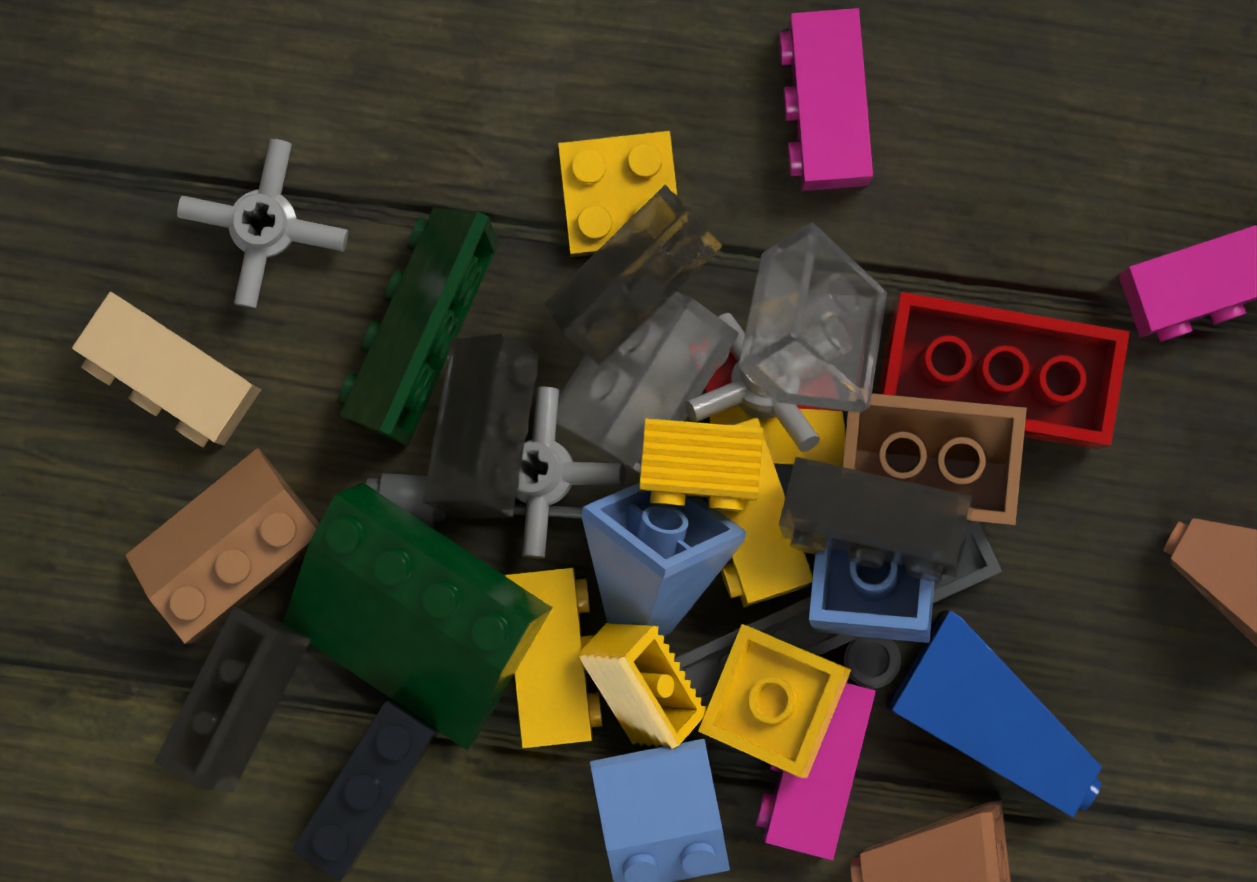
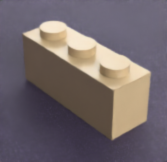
M111 291L72 347L73 350L86 357L81 368L109 386L116 377L133 389L128 399L156 417L163 408L180 420L175 430L203 448L209 439L224 446L261 391V389Z

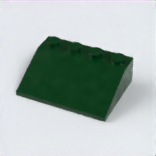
M433 207L428 221L419 218L407 244V249L414 252L405 272L397 269L387 286L384 300L390 302V305L382 323L374 320L362 342L361 352L366 353L367 356L358 375L350 372L340 390L337 403L344 406L340 414L341 417L406 447L409 446L498 248L499 241L489 216L478 211Z
M360 483L335 494L309 542L282 625L466 750H469L553 607L365 483Z

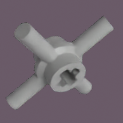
M270 139L259 190L246 193L237 200L234 206L187 196H181L179 200L178 218L229 228L233 241L245 252L234 304L256 309L267 257L280 254L289 247L292 241L342 252L346 248L348 229L297 219L292 205L281 195L292 144L287 141ZM265 212H267L275 224L273 228L264 227L261 231V236H258L259 233L251 226L252 221L262 220Z
M725 313L719 316L714 321L713 328L737 360V363L733 368L730 384L686 401L685 407L691 421L698 422L739 405L746 414L755 418L770 419L777 417L801 452L814 448L820 438L794 403V400L798 394L800 379L844 361L841 346L836 341H833L792 358L789 352L778 345L758 344L754 346L732 314Z
M537 387L532 440L517 447L509 460L460 459L456 471L459 482L508 483L513 494L519 500L526 503L522 557L533 559L545 558L549 505L560 501L566 496L572 485L623 486L626 479L624 463L573 462L569 452L562 445L555 442L559 389L553 387ZM543 463L548 465L547 474H538L537 482L533 479L535 471H543Z

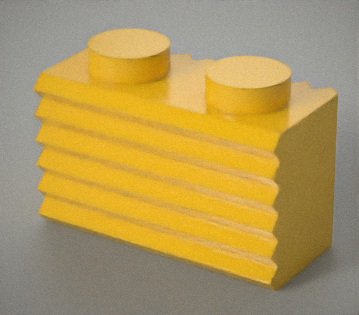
M645 418L639 492H651L650 503L685 506L687 495L709 497V508L744 511V500L755 501L758 499L763 428Z
M606 623L578 653L579 659L633 745L639 742L640 746L646 743L648 747L653 744L655 747L660 745L663 747L670 746L671 749L678 747L703 719L707 706H701V698L695 697L696 689L690 688L691 680H685V671H679L680 662H674L675 653H669V644H663L664 635H658L659 626Z

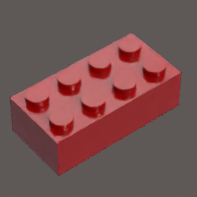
M900 292L893 302L878 394L1027 408L1024 437L1099 450L1111 446L1130 332Z

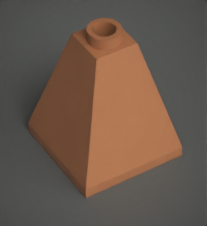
M1194 518L1189 526L1179 521L1164 548V552L1171 555V565L1257 647V530Z
M1002 800L986 802L866 848L860 853V857L851 859L852 882H1011Z

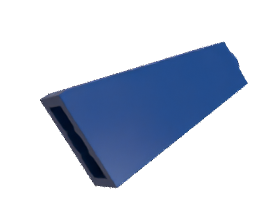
M943 610L930 632V642H924L889 702L887 709L1061 812L1074 818L1079 808L1086 811L1095 800L1101 788L1102 781L1096 777L1102 766L959 615L950 610Z

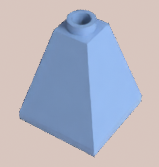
M639 483L583 506L581 517L607 623L659 626L658 635L665 636L674 630L732 555L742 545L747 532L718 510L709 508V504L699 496L686 495L685 506L650 503L651 492H639Z

